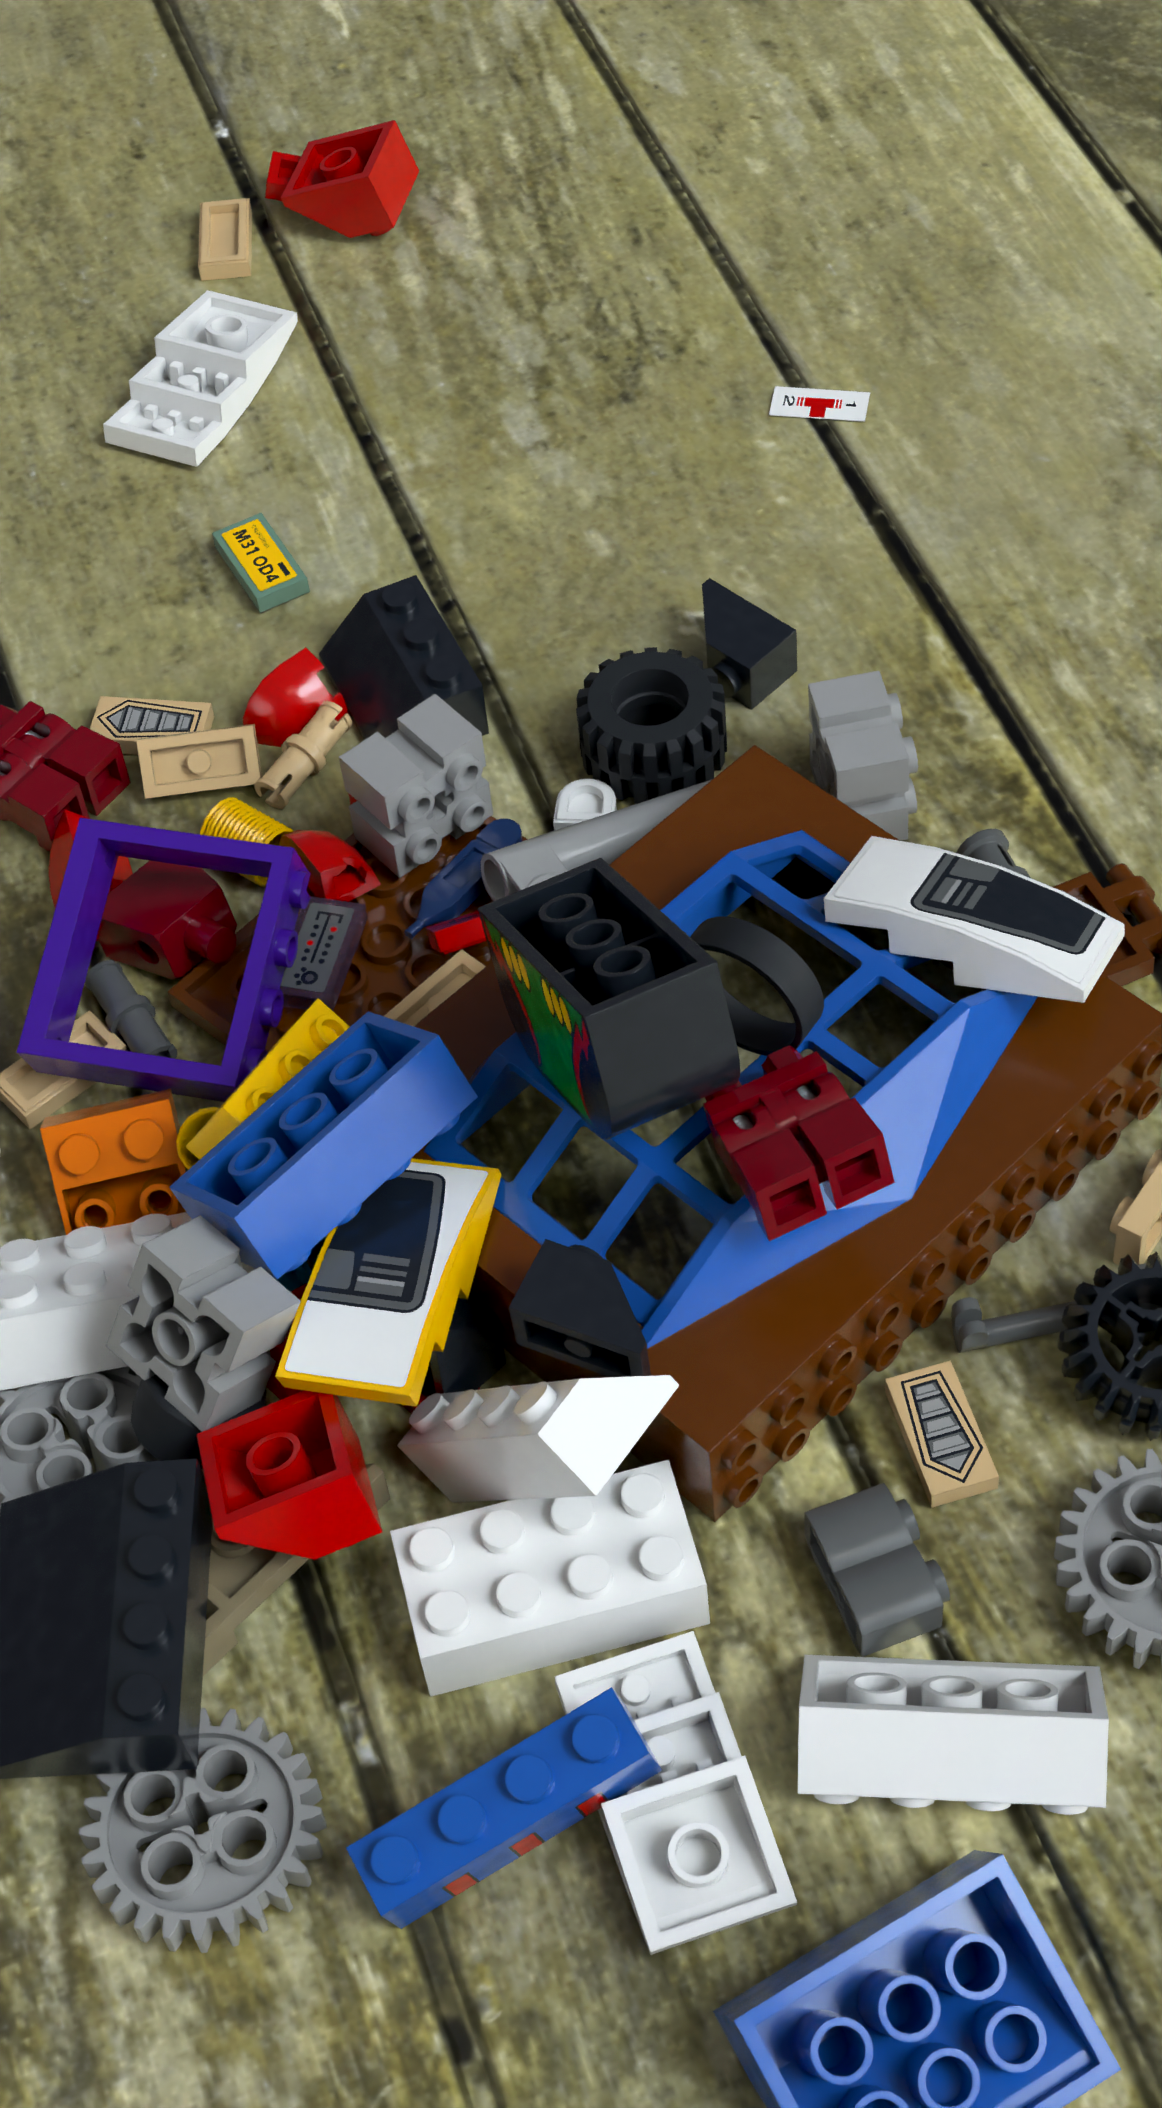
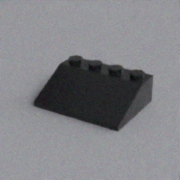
M197 1459L123 1463L1 1503L0 1779L197 1769L213 1520L205 1477Z

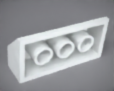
M670 1375L582 1378L553 1382L542 1381L535 1384L506 1385L498 1388L470 1389L443 1394L435 1393L422 1401L413 1411L409 1418V1423L412 1427L397 1446L451 1502L597 1496L678 1388L679 1384Z
M804 1655L799 1701L798 1794H814L816 1799L829 1804H848L858 1800L859 1797L890 1798L894 1804L910 1808L926 1807L933 1804L935 1800L966 1801L968 1806L983 1811L1004 1810L1009 1808L1011 1803L1042 1805L1044 1809L1050 1812L1064 1815L1080 1814L1085 1812L1088 1807L1106 1808L1109 1718L1100 1667Z

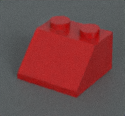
M392 120L308 142L281 196V200L285 207L349 238L365 234L379 236L394 228L417 178L419 169L396 121Z
M303 1390L197 1434L214 1529L221 1540L316 1560L383 1532L359 1438L337 1395Z

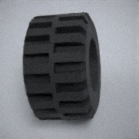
M657 647L644 648L645 652L634 654L632 650L620 653V659L616 661L607 659L599 664V673L590 672L584 679V689L578 691L576 713L583 767L587 775H593V779L600 780L609 785L614 791L615 797L622 801L629 796L634 798V804H638L714 779V771H720L724 765L725 752H727V732L723 686L718 684V676L712 668L703 669L702 660L695 656L683 658L682 651L669 649L665 653L657 652Z

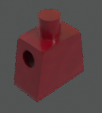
M149 860L108 894L97 938L106 957L111 960L173 980L183 977L204 958L214 963H221L227 960L236 947L235 931L237 923L222 888L202 868Z

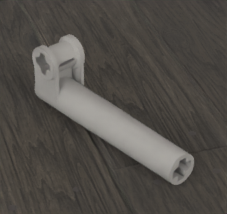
M711 780L484 854L481 859V874L485 888L491 899L496 901L598 858H602L610 865Z

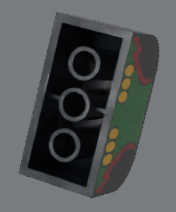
M602 858L588 862L478 908L501 994L524 1049L539 1072L602 1139L608 1140L730 1087L739 1081V1053L717 961Z

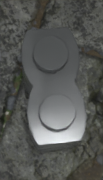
M882 1483L804 1512L805 1538L823 1580L834 1597L840 1616L853 1644L861 1657L942 1627L943 1603L950 1600L949 1588L938 1563L934 1559L925 1562L913 1543L920 1539V1532L914 1513L905 1499L895 1502L887 1486Z

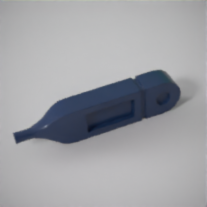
M502 818L489 823L476 836V840H472L428 883L422 894L417 918L405 930V935L413 939L423 928L460 916L486 890L481 874L482 856L522 842L520 825L514 820Z

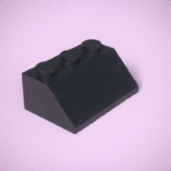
M417 575L363 594L319 652L320 662L325 667L324 670L337 693L341 692L348 712L363 740L377 731L383 737H388L399 729L397 718L434 694L439 696L482 733V736L489 734L483 686Z

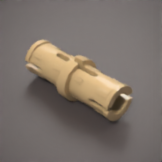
M324 701L299 734H292L281 745L283 752L265 775L254 784V788L260 797L268 789L273 791L265 800L267 804L277 809H284L289 803V799L307 777L318 774L326 765L325 756L341 736L352 727V720L348 713L344 714L339 721L335 720V717L342 711V707L334 702Z

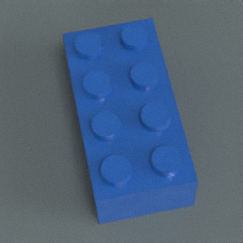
M368 1011L169 1188L191 1219L201 1215L240 1248L239 1255L242 1263L254 1269L261 1266L278 1280L283 1274L301 1266L310 1256L311 1249L335 1227L343 1225L354 1218L360 1211L362 1202L385 1181L394 1179L402 1174L410 1165L411 1158L431 1139L450 1130L458 1122L460 1113L478 1096L438 1034Z

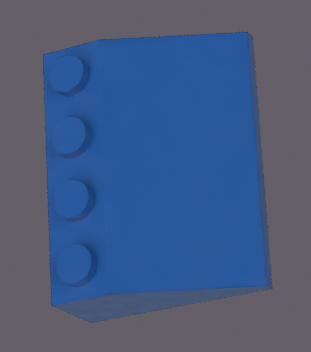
M979 1850L970 1852L713 2011L748 2078L767 2108H1063L1121 2070L1004 1855L1000 1853Z

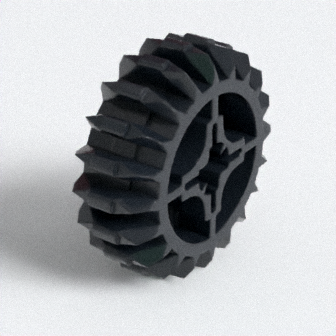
M1156 1251L1148 1256L1145 1269H1140L1133 1258L1127 1254L1126 1257L1120 1260L1118 1274L1102 1265L1095 1271L1094 1285L1086 1282L1079 1284L1074 1294V1300L1077 1304L1066 1306L1061 1319L1064 1326L1068 1329L1060 1332L1057 1343L1059 1351L1069 1354L1062 1363L1063 1377L1081 1378L1075 1385L1073 1392L1076 1401L1096 1397L1098 1401L1093 1412L1096 1421L1107 1418L1112 1411L1121 1416L1118 1429L1122 1435L1131 1431L1135 1421L1145 1423V1433L1150 1441L1157 1439L1162 1429V1389H1152L1142 1385L1150 1381H1162V1345H1158L1153 1351L1148 1350L1140 1361L1138 1359L1143 1346L1147 1347L1154 1340L1159 1341L1162 1337V1308L1147 1310L1136 1304L1150 1303L1162 1306V1260ZM1099 1326L1112 1335L1110 1342L1124 1356L1122 1367L1118 1372L1110 1365L1102 1352L1098 1339Z

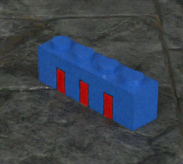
M611 1687L349 1845L346 1849L381 1917L402 1929L601 1808V1803L620 1797L663 1770L626 1705Z

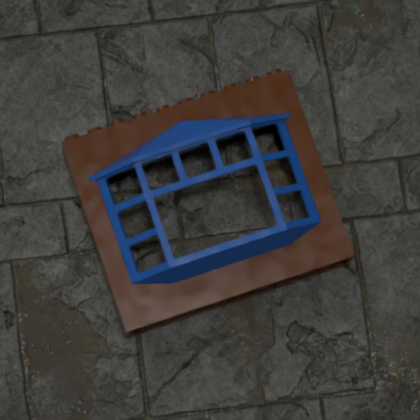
M756 745L752 746L620 855L610 866L689 937L703 921L713 917H727L750 896H753L858 968L824 999V1009L820 1019L796 1050L799 1053L805 1049H810L813 1052L817 1051L824 1060L863 1087L852 1098L858 1101L883 1133L895 1183L840 1209L835 1208L826 1195L821 1183L819 1185L827 1215L768 1241L758 1224L755 1211L745 1195L736 1203L728 1204L676 1165L677 1162L711 1133L704 1107H702L658 1146L650 1145L632 1130L604 1140L637 1165V1167L588 1237L581 1240L535 1204L532 1200V1195L581 1127H587L593 1133L595 1132L539 1072L528 1056L506 1009L493 962L414 1026L440 1036L478 1098L460 1113L458 1122L450 1130L435 1136L412 1158L488 1167L464 1148L461 1143L530 1084L563 1109L515 1179L508 1182L501 1177L467 1299L472 1304L476 1301L484 1303L497 1315L503 1325L502 1339L504 1349L543 1381L608 1378V1376L516 1343L509 1306L545 1239L567 1247L575 1244L588 1247L607 1260V1250L655 1184L663 1185L714 1224L666 1293L658 1300L612 1264L646 1340L651 1376L670 1375L679 1384L678 1388L630 1450V1453L645 1465L669 1460L679 1493L714 1522L732 1506L740 1508L745 1505L759 1489L763 1476L780 1459L783 1462L793 1459L806 1444L810 1431L827 1414L833 1417L842 1412L854 1397L857 1385L873 1370L877 1372L885 1370L899 1354L903 1341L919 1326L927 1328L932 1325L945 1309L948 1298L963 1283L967 1285L975 1283L989 1267L992 1255L1007 1241L1015 1243L1020 1240L1033 1224L1036 1213L1050 1199L1059 1201L1066 1196L1074 1186L1079 1172L1093 1158L1096 1160L1105 1158L1118 1142L1121 1131L1135 1118L1139 1120L1145 1119L1155 1109L1162 1096V1087L1159 1086L1162 1069V1013L1105 975H1100L1084 1003L981 989L983 990L982 992L953 1003L905 971L931 960L930 958L893 954L889 952V948L875 950L837 923L825 922L824 897L827 893L810 899H801L772 880L777 873L792 861L832 888L871 836L893 840L898 839ZM938 960L953 970L952 961ZM879 984L935 1022L891 1063L883 1068L876 1066L827 1031L833 1023ZM760 1055L740 1073L739 1082L742 1085L764 1076L761 1065L767 1056Z

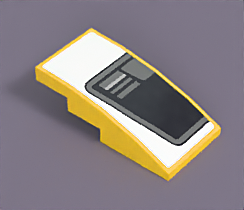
M411 1158L410 1165L402 1174L394 1179L385 1181L362 1202L361 1209L354 1218L329 1232L301 1298L275 1375L284 1388L417 1407L432 1351L443 1352L457 1299H468L502 1176L498 1168Z

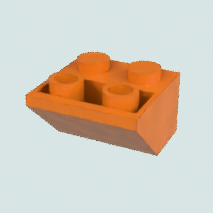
M171 1089L45 1117L40 1127V1132L66 1235L75 1229L86 1226L105 1228L131 1223L149 1214H164L168 1216L186 1212L169 1188L188 1171L177 1152L176 1140L180 1125Z

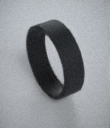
M725 916L713 917L703 921L690 938L705 951H714L730 956L759 973L779 992L787 1003L795 1023L781 1022L758 1014L740 1003L724 989L737 1046L764 1056L789 1045L796 1050L820 1019L824 1009L823 993L811 969L790 946L758 925L742 919Z

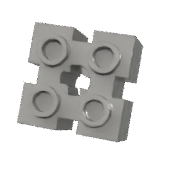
M880 671L808 684L809 719L812 725V733H809L810 767L816 785L898 840H907L908 814L917 813L916 793L909 774L918 772V759L912 737L902 738L900 729L903 727V716L897 693L887 694Z
M436 694L397 718L399 729L388 737H383L377 731L339 756L345 790L357 800L349 806L355 839L399 878L418 865L433 859L441 847L443 837L450 834L455 839H458L465 833L477 829L487 818L493 815L489 782L481 776L483 768L486 766L482 733Z
M200 1215L142 1244L128 1283V1287L138 1294L139 1297L120 1306L106 1347L144 1381L154 1375L160 1377L169 1385L165 1399L203 1432L220 1425L261 1400L276 1364V1361L271 1357L270 1349L285 1342L301 1301L261 1266L249 1273L241 1267L240 1248Z

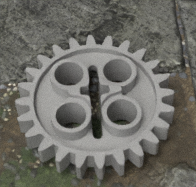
M127 1366L22 1386L17 1391L12 1389L1 1390L0 1509L1 1503L92 1474V1466L88 1460L91 1458L94 1459L96 1472L123 1463L160 1461L153 1457L138 1441L131 1424L132 1405L142 1378ZM51 1414L58 1415L59 1418L65 1423L68 1435L70 1437L69 1440H65L63 1427L60 1421L57 1418L55 1419Z
M1147 1449L1144 1468L1136 1469L1131 1461L1122 1455L1118 1457L1116 1479L1097 1468L1093 1471L1091 1486L1093 1492L1078 1487L1074 1490L1072 1502L1074 1511H1062L1059 1532L1063 1535L1056 1537L1054 1558L1061 1561V1563L1057 1564L1056 1585L1070 1588L1066 1593V1611L1080 1612L1087 1610L1083 1618L1082 1633L1088 1636L1105 1629L1108 1632L1105 1653L1108 1655L1119 1651L1125 1644L1133 1647V1667L1137 1669L1141 1668L1150 1654L1160 1656L1162 1667V1522L1155 1524L1146 1523L1135 1516L1138 1513L1150 1512L1162 1517V1464L1154 1450ZM1115 1537L1121 1538V1540H1117L1115 1542H1113L1111 1539ZM1119 1572H1129L1140 1577L1142 1582L1134 1585L1122 1584L1115 1580L1112 1575Z
M201 1708L197 1769L96 1774L107 1796H94L84 1800V1806L90 1818L96 1822L79 1828V1835L85 1847L92 1850L83 1856L81 1860L89 1877L98 1878L93 1883L92 1888L100 1903L113 1902L109 1910L120 1927L135 1919L134 1929L140 1940L145 1943L162 1927L163 1939L169 1951L176 1952L186 1933H192L200 1952L207 1953L213 1932L223 1930L227 1940L235 1947L239 1945L240 1923L249 1920L255 1928L264 1933L268 1931L267 1919L263 1912L265 1908L272 1904L288 1913L293 1909L285 1888L288 1883L302 1887H309L312 1880L308 1869L300 1860L322 1858L323 1850L319 1839L311 1833L327 1828V1823L322 1808L313 1806L323 1797L317 1779L307 1778L312 1772L307 1757L304 1753L291 1756L293 1747L289 1736L285 1732L274 1736L268 1741L269 1731L265 1720L261 1717L256 1718L245 1731H242L236 1709H229L220 1726H212L206 1709ZM237 1773L246 1775L244 1781L231 1791L221 1792L214 1790L219 1781L228 1775ZM166 1797L174 1799L172 1805L165 1812L156 1816L143 1815L144 1810L151 1802ZM261 1804H265L267 1808L264 1812L256 1811ZM203 1822H208L209 1831L198 1834L197 1826ZM256 1839L265 1841L264 1847L257 1855L242 1860L232 1858L234 1851L244 1842ZM143 1844H150L144 1852L139 1851ZM180 1864L192 1866L190 1873L180 1882L169 1885L160 1883L164 1873L173 1866Z

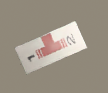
M775 386L769 415L865 422L870 392Z

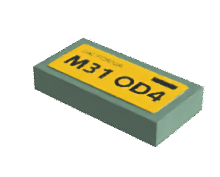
M262 513L212 533L215 548L260 613L310 592L306 575Z

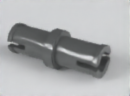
M106 960L92 967L87 973L85 986L89 991L91 990L107 1014L105 1020L110 1032L123 1039L131 1052L176 1059V1047L170 1043L154 1019L156 1014L154 1006L146 996L137 994L123 973L118 962L115 963L114 960Z

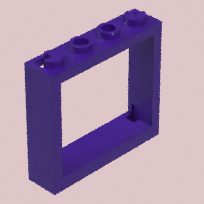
M80 818L17 1053L38 1073L157 1092L171 1089L172 1094L225 1102L268 1053L265 1047L270 1027H277L282 1016L284 997L280 986L285 967L291 968L293 966L298 950V935L294 929L299 909H305L311 898L306 891L311 873L304 865L295 848ZM118 856L268 877L221 1066L69 1042Z

